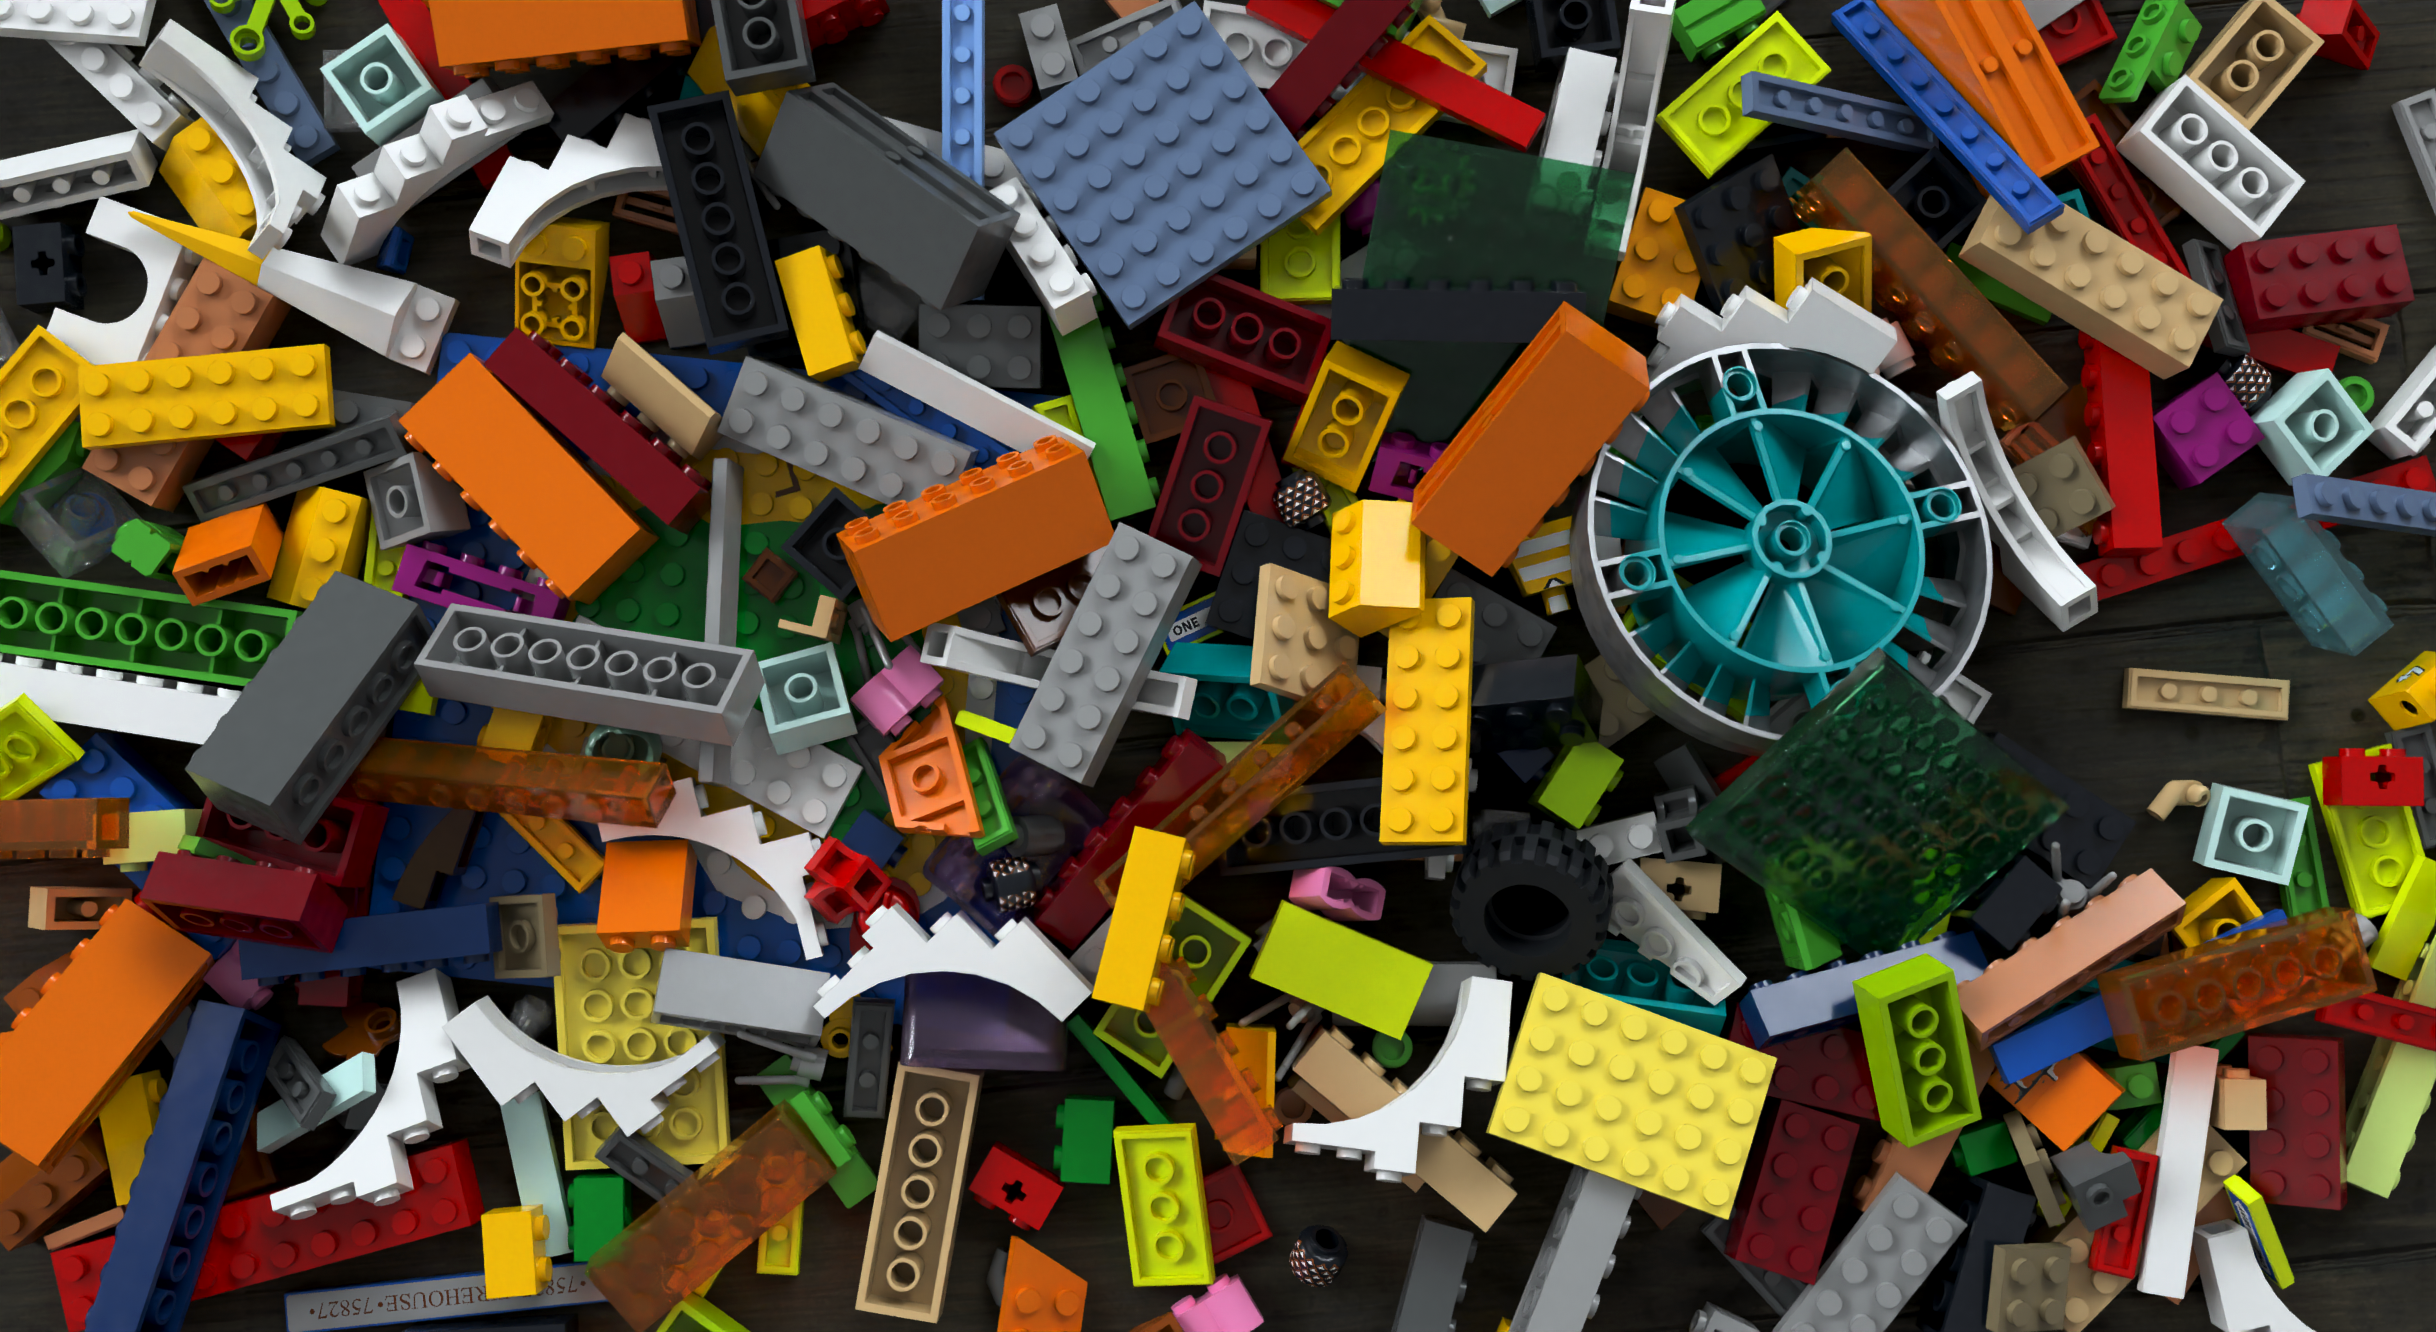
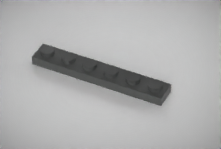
M395 412L192 480L182 486L202 523L409 454L414 448L404 438L406 432L398 422L399 418Z

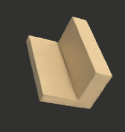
M820 595L812 627L782 619L779 620L778 627L795 634L840 644L848 613V605L836 598Z

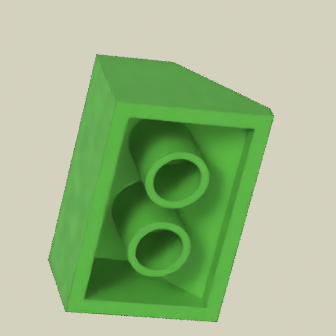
M1797 836L1754 849L1753 852L1785 965L1807 971L1842 956L1840 945L1844 944V936L1838 921H1833L1829 905L1833 904V897L1827 882L1821 881L1817 866L1822 865V859L1816 843H1811L1808 836Z

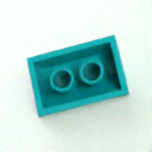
M1176 642L1159 672L1186 676L1198 680L1189 720L1172 717L1177 735H1181L1186 728H1189L1201 737L1289 742L1291 738L1294 699L1250 686L1253 646Z

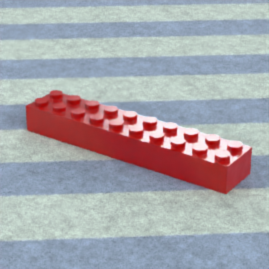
M467 1138L406 1154L414 1190L400 1194V1200L392 1204L375 1206L371 1202L356 1198L345 1204L332 1205L330 1203L316 1208L317 1213L313 1216L292 1220L290 1217L272 1210L270 1195L295 1185L224 1203L191 1301L477 1223L481 1220V1215L485 1213ZM115 1233L76 1243L50 1253L69 1332H79L86 1328V1314L95 1302L101 1284V1271L109 1261L116 1241Z

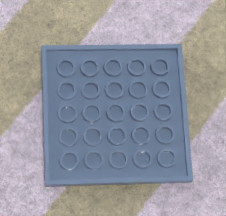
M1195 0L994 132L997 142L1129 330L1332 196V189Z

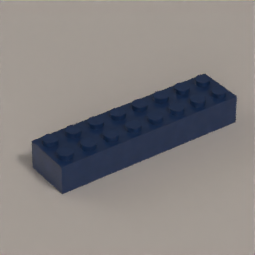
M198 1000L195 1011L188 1019V1032L182 1050L175 1057L173 1063L174 1073L168 1090L160 1100L159 1116L153 1134L146 1141L144 1148L145 1157L138 1176L131 1184L130 1200L124 1218L117 1225L115 1231L116 1241L109 1261L101 1271V1284L95 1302L86 1314V1328L84 1332L181 1331L266 1075L265 1073L282 1027L281 1024L245 1008Z

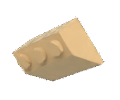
M622 332L616 340L601 375L611 385L607 392L624 407L629 402L637 407L641 413L636 418L651 431L656 433L661 428L668 434L671 439L666 444L682 458L686 459L691 454L699 461H702L724 436L717 432L722 416L643 347Z

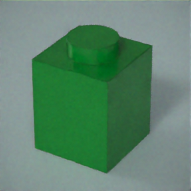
M1994 1117L1963 1126L1948 1155V1159L1954 1168L1958 1167L1959 1171L1971 1177L2018 1162L2006 1123Z

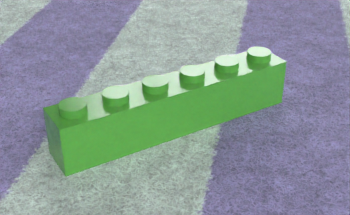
M1095 287L1097 295L1092 298L1096 312L1104 310L1098 287ZM1048 315L1084 437L1096 443L1090 457L1111 525L1155 513L1157 508L1155 502L1159 501L1161 493L1156 477L1147 478L1144 463L1151 462L1144 438L1136 441L1132 426L1139 424L1133 401L1124 402L1120 388L1125 387L1127 382L1121 363L1114 365L1112 363L1109 350L1116 348L1110 326L1101 327L1098 317L1062 336Z

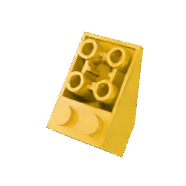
M560 217L546 226L526 245L515 261V328H519L527 335L534 330L554 345L588 349L595 348L609 264L610 222Z

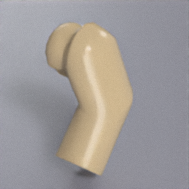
M1423 0L1417 11L1421 22L1430 14L1454 36L1462 40L1467 24L1446 18L1441 7L1442 0Z
M2172 780L2162 788L2146 811L2154 818L2164 821L2175 806L2194 805L2202 807L2206 805L2211 797L2210 790L2196 780Z

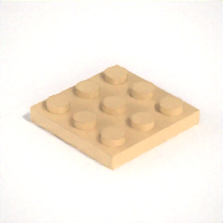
M1273 563L1260 566L1250 686L1341 715L1354 713L1359 636L1328 618L1330 584Z

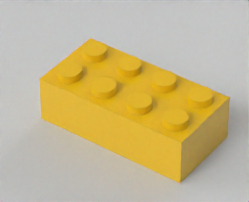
M1135 826L1091 998L1150 1013L1151 1005L1159 1006L1165 981L1158 978L1162 962L1170 963L1175 939L1169 935L1172 921L1180 922L1186 897L1183 896V893H1180L1183 879H1191L1196 855H1193L1194 851L1190 850L1191 846L1186 838Z

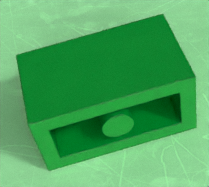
M1067 1094L1065 1104L1057 1105L1056 1129H1063L1062 1145H1055L1054 1170H1061L1060 1182L1110 1184L1116 1096Z
M583 1172L575 1177L574 1183H571L568 1189L569 1208H574V1225H570L568 1230V1247L570 1250H574V1262L624 1261L633 1253V1183L617 1172Z

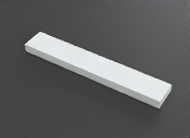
M879 330L873 335L858 368L1021 453L1034 448L1033 443L1038 439L1050 435H1056L1057 438L1062 437L1082 449L1086 454L1087 460L1096 445L1095 442Z
M2172 1041L2156 1155L2159 1157L2148 1207L2137 1290L2144 1293L2184 1299L2219 1055L2218 1049Z

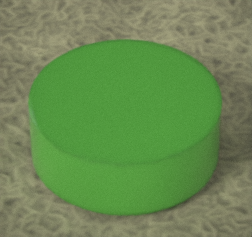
M2350 376L2338 381L2362 414L2372 407L2375 395L2371 384L2367 380L2358 376Z
M1378 1031L1372 1039L1371 1050L1373 1056L1381 1065L1387 1068H1398L1410 1059L1413 1046L1410 1037L1405 1031L1401 1040Z

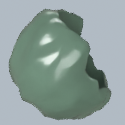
M598 724L589 736L585 747V756L589 767L600 778L614 784L624 783L639 786L650 780L651 775L656 772L663 747L659 734Z

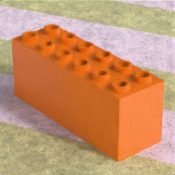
M428 0L439 67L453 70L454 76H465L467 79L489 77V69L505 71V74L530 72L529 65L536 64L537 67H546V70L565 69L571 67L570 60L586 62V65H602L611 63L610 56L618 55L619 58H626L627 61L651 59V51H659L662 54L667 53V56H684L692 54L691 47L701 46L695 0Z
M1876 0L1880 10L2042 181L2100 147L2098 140L2021 0ZM1969 172L1979 192L1988 200L1990 193Z
M1563 301L1414 488L1411 524L1491 577L1495 575L1501 566L1507 568L1517 556L1518 546L1526 536L1532 538L1539 531L1544 522L1543 516L1551 506L1558 507L1565 500L1570 491L1569 485L1577 475L1584 476L1591 469L1596 460L1595 454L1603 444L1609 445L1618 437L1623 428V420L1631 411L1634 413L1638 412L1647 402L1650 396V385L1646 357L1569 303Z
M470 352L398 420L408 431L404 438L420 453L425 451L436 460L432 467L448 482L453 480L464 489L460 496L474 510L479 511L481 509L492 518L488 525L496 534L505 541L510 539L520 547L516 553L525 564L533 570L538 568L549 577L545 584L555 595L561 599L566 597L572 603L577 600L591 605L660 537L538 411L484 365V360Z
M1056 435L1046 436L1033 443L1034 448L1022 453L1013 451L996 459L997 464L983 470L980 467L972 468L961 473L959 480L947 486H944V484L930 486L921 492V497L908 503L905 500L896 501L884 507V513L871 519L860 517L848 522L844 526L845 530L836 533V536L872 622L890 642H893L1107 546L1114 534V530L1085 452L1062 437L1057 438Z
M127 898L120 906L113 904L104 913L99 921V925L102 926L91 940L84 938L75 947L70 955V959L73 960L62 974L56 972L46 981L40 991L43 994L42 998L33 1008L27 1006L17 1015L11 1024V1028L14 1031L3 1044L0 1043V1144L48 1175L57 1167L206 984L203 978L215 964L210 952Z

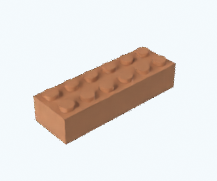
M203 258L144 361L268 349L292 305L214 262ZM215 439L91 450L82 468L151 507L173 513L184 494L182 486L193 479Z

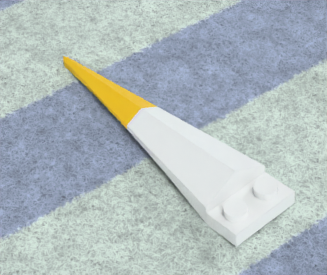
M135 211L128 212L133 219L390 360L428 375L432 372L441 350L442 338L448 333L460 303L452 297L418 285L415 282L285 249L277 250L273 247L262 260L248 251L251 243L249 240Z

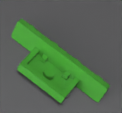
M2145 0L2099 95V99L2104 104L2136 101L2146 80L2156 93H2160L2177 81L2202 29L2201 24L2184 3L2185 0Z
M785 1054L756 1076L797 1075V1072L789 1070L792 1057ZM810 1082L808 1088L795 1084L759 1085L846 1208H852L876 1190L877 1176L855 1147L856 1140L853 1134L844 1124L840 1125L832 1115V1106L821 1091L818 1090L816 1092Z

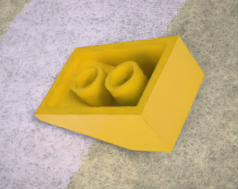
M1337 340L1324 359L1283 460L1309 472H1315L1319 477L1356 493L1411 374Z

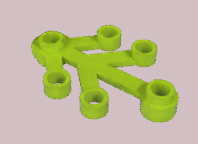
M209 0L211 8L220 14L230 13L235 8L236 1H239L228 0L226 3L220 4L215 2V0ZM256 0L247 25L238 26L231 32V47L239 59L252 62L259 60L265 54L266 44L263 33L276 0ZM279 0L290 19L289 25L294 37L300 40L311 39L316 33L313 17L303 10L298 0ZM306 0L307 3L313 6H321L328 1ZM300 22L310 24L306 30H299L295 26ZM247 43L256 45V48L250 51L242 49L243 45Z

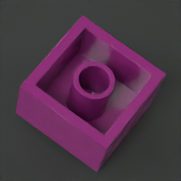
M2218 372L2196 381L2153 411L2156 458L2180 490L2202 483L2265 438Z

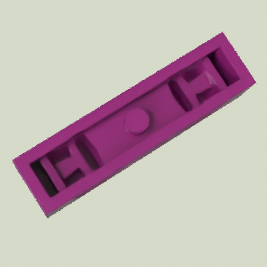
M1385 432L1379 447L1369 490L1413 502L1414 488L1422 479L1417 477L1419 467H1424L1423 472L1427 473L1449 444L1443 442L1429 444L1417 441L1414 436L1405 432H1393L1392 434Z
M423 540L421 548L407 543L391 589L449 608L450 604L454 603L512 613L519 612L526 615L563 621L566 618L571 603L566 597L561 599L555 595L545 584L546 579L538 577L535 585L522 580L524 572L500 565L498 572L485 569L486 560L462 553L460 559L457 560L445 556L447 547ZM440 565L450 567L448 571L450 573L522 596L524 592L534 594L535 598L533 602L517 597L513 611L448 590L442 589L440 594L428 590V588L432 584L449 589L453 576L437 571Z

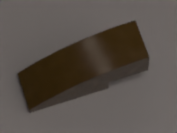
M485 795L469 796L451 810L432 829L416 850L403 872L392 900L422 910L437 908L447 876L465 875L491 797Z

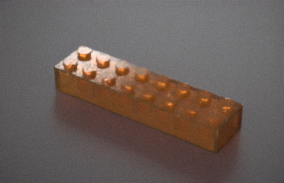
M1847 147L1819 169L1789 197L1790 201L1794 204L1793 209L1795 213L1806 223L1813 221L1818 228L1868 232L1872 235V289L1876 292L1874 294L1875 299L1884 309L1893 311L1900 318L1902 328L1907 335L1914 340H1920L1930 351V359L1936 366L1943 370L1947 369L1956 380L1971 371L1982 380L1986 404L1994 427L2007 431L2035 421L2069 389Z

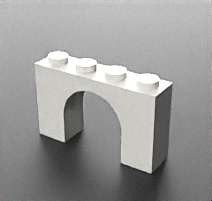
M102 196L99 197L85 233L104 243L137 255L145 267L148 278V288L144 301L137 311L128 318L108 324L97 323L55 307L47 330L93 365L144 361L187 287L195 266L202 261L203 256L133 219L128 212L135 211L151 216L154 215Z

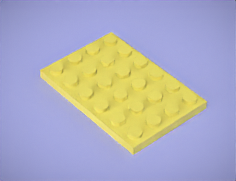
M717 917L692 918L689 947H676L675 949L720 956ZM597 923L557 925L559 948L561 951V976H554L558 1053L598 1064H645L683 1054L712 1033L710 1031L650 1023L664 952L651 948H634V951L630 953H616L606 949L596 934ZM725 1044L716 1051L720 1058L705 1070L699 1072L694 1067L683 1075L687 1083L666 1097L671 1104L660 1113L664 1118L661 1123L646 1134H643L640 1129L636 1131L682 1165L728 1163L732 1159ZM603 1104L583 1119L576 1113L567 1121H563L566 1170L610 1168L594 1157L597 1149L619 1126Z
M1540 972L1537 974L1506 1069L1505 1082L1501 1084L1486 1133L1718 1218L1729 1220L1777 1058Z

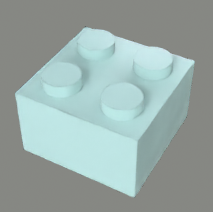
M388 23L320 68L363 132L380 147L425 117L430 105L446 101L404 39Z
M2329 368L2296 373L2251 416V419L2265 437L2257 444L2289 486H2292L2291 478L2305 473L2329 476L2375 431Z
M832 642L758 662L765 682L759 695L768 733L777 755L858 734L840 663Z
M2212 782L2211 797L2204 813L2193 861L2206 867L2289 886L2309 805Z

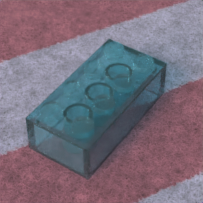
M2259 492L2222 522V525L2312 646L2355 657L2394 626L2386 615L2388 611L2386 604L2376 594L2371 593L2362 582L2365 579L2362 571L2355 564L2347 561L2340 552L2341 543L2330 531L2323 529L2318 521L2298 518L2295 497Z

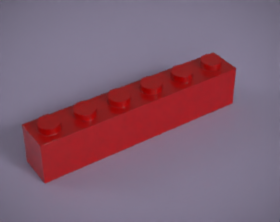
M2079 330L2078 342L2080 348L2084 349L2085 364L2081 371L2082 386L2087 388L2088 399L2084 409V422L2087 427H2090L2091 440L2087 447V457L2116 505L2112 510L2096 517L2092 529L2093 541L2098 545L2099 556H2148L2163 548L2150 372Z

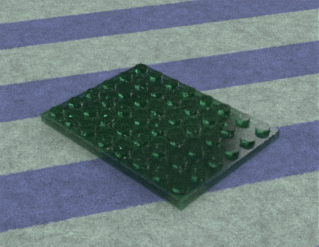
M1390 130L1362 278H1369V286H1383V280L1386 278L1410 279V286L1425 287L1427 279H1451V287H1467V281L1470 279L1493 280V288H1509V280H1533L1535 288H1551V281H1576L1578 283L1577 289H1584L1587 292L1586 316L1603 327L1635 174ZM1350 340L1349 346L1411 374L1385 432L1391 434L1393 432H1405L1414 436L1417 441L1429 444L1433 442L1450 444L1530 343ZM1381 441L1371 461L1376 462ZM1419 467V470L1423 471L1424 467Z
M1878 647L1686 825L1685 828L1694 840L1864 956L1877 950H1883L1884 954L1896 952L1899 946L1922 938L2070 807L2056 792Z

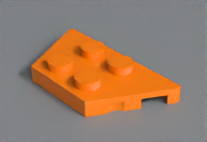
M943 695L933 702L937 707L920 724L915 720L903 732L902 737L898 741L891 743L878 756L894 824L901 833L982 838L986 835L957 726L954 724L955 718L951 703Z
M1011 1235L997 1332H1081L1088 1282L1020 1237Z

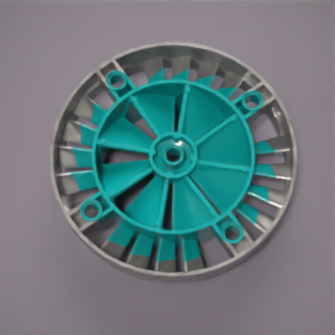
M1748 343L1704 352L1680 362L1650 382V396L1644 406L1636 413L1631 411L1623 420V428L1618 437L1609 445L1604 443L1595 454L1596 460L1581 482L1573 508L1570 527L1569 556L1578 606L1599 652L1622 683L1652 712L1696 739L1725 750L1750 756L1770 758H1793L1823 754L1870 741L1909 720L1935 701L1963 670L1977 645L1990 604L1993 579L1992 545L1988 521L1980 495L1958 451L1936 422L1902 390L1876 373L1870 374L1846 360L1826 353L1786 347L1779 343ZM1728 387L1733 388L1738 396L1732 394ZM1760 387L1772 389V408H1767ZM1703 389L1715 424L1701 432L1680 400V395ZM1808 399L1815 401L1813 413L1805 412ZM1641 415H1644L1646 419L1655 427V429L1663 436V438L1672 446V448L1679 455H1677L1639 417ZM1846 419L1856 424L1852 431L1843 426ZM1612 446L1614 449H1616L1617 451L1625 455L1627 458L1635 462L1637 465L1648 471L1657 479L1653 478L1652 476L1646 474L1645 472L1641 471L1640 469L1636 468L1635 466L1631 465L1630 463L1611 453L1609 451L1610 447ZM1880 446L1890 454L1887 459L1878 451ZM1741 463L1762 467L1773 502L1762 507L1729 464ZM1680 478L1749 520V523L1742 530L1665 511L1669 491ZM1910 479L1916 492L1909 493L1903 482ZM1800 483L1813 491L1807 504L1797 500ZM1596 489L1639 507H1631L1596 496ZM1844 526V529L1831 532L1832 529ZM1595 535L1626 539L1623 556L1598 561ZM1937 536L1944 569V579L1924 576V538ZM1780 539L1785 540L1789 544L1791 551L1782 546ZM1742 554L1745 561L1684 590H1681L1673 573L1676 568ZM1767 584H1769V587L1755 616V619L1740 649L1737 647L1738 643L1754 613V610ZM1919 595L1944 603L1942 624L1912 612ZM1630 604L1639 628L1628 633L1615 610L1616 607ZM1902 627L1907 628L1935 645L1928 665H1925L1891 641ZM1879 650L1915 684L1914 688L1902 702L1898 700L1864 662V660ZM1657 654L1667 662L1661 671L1650 661ZM1690 682L1705 688L1699 702L1684 693ZM1864 688L1883 716V719L1875 723ZM1806 693L1821 737L1806 738L1770 733V701L1789 699ZM1834 696L1843 702L1845 710L1840 709L1836 705ZM1730 698L1748 701L1743 724L1725 717Z

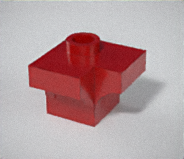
M830 836L827 837L804 867L816 880L804 898L828 922L838 924L844 917L853 912L868 914L892 883L890 878L869 856L856 853L845 846L839 839Z

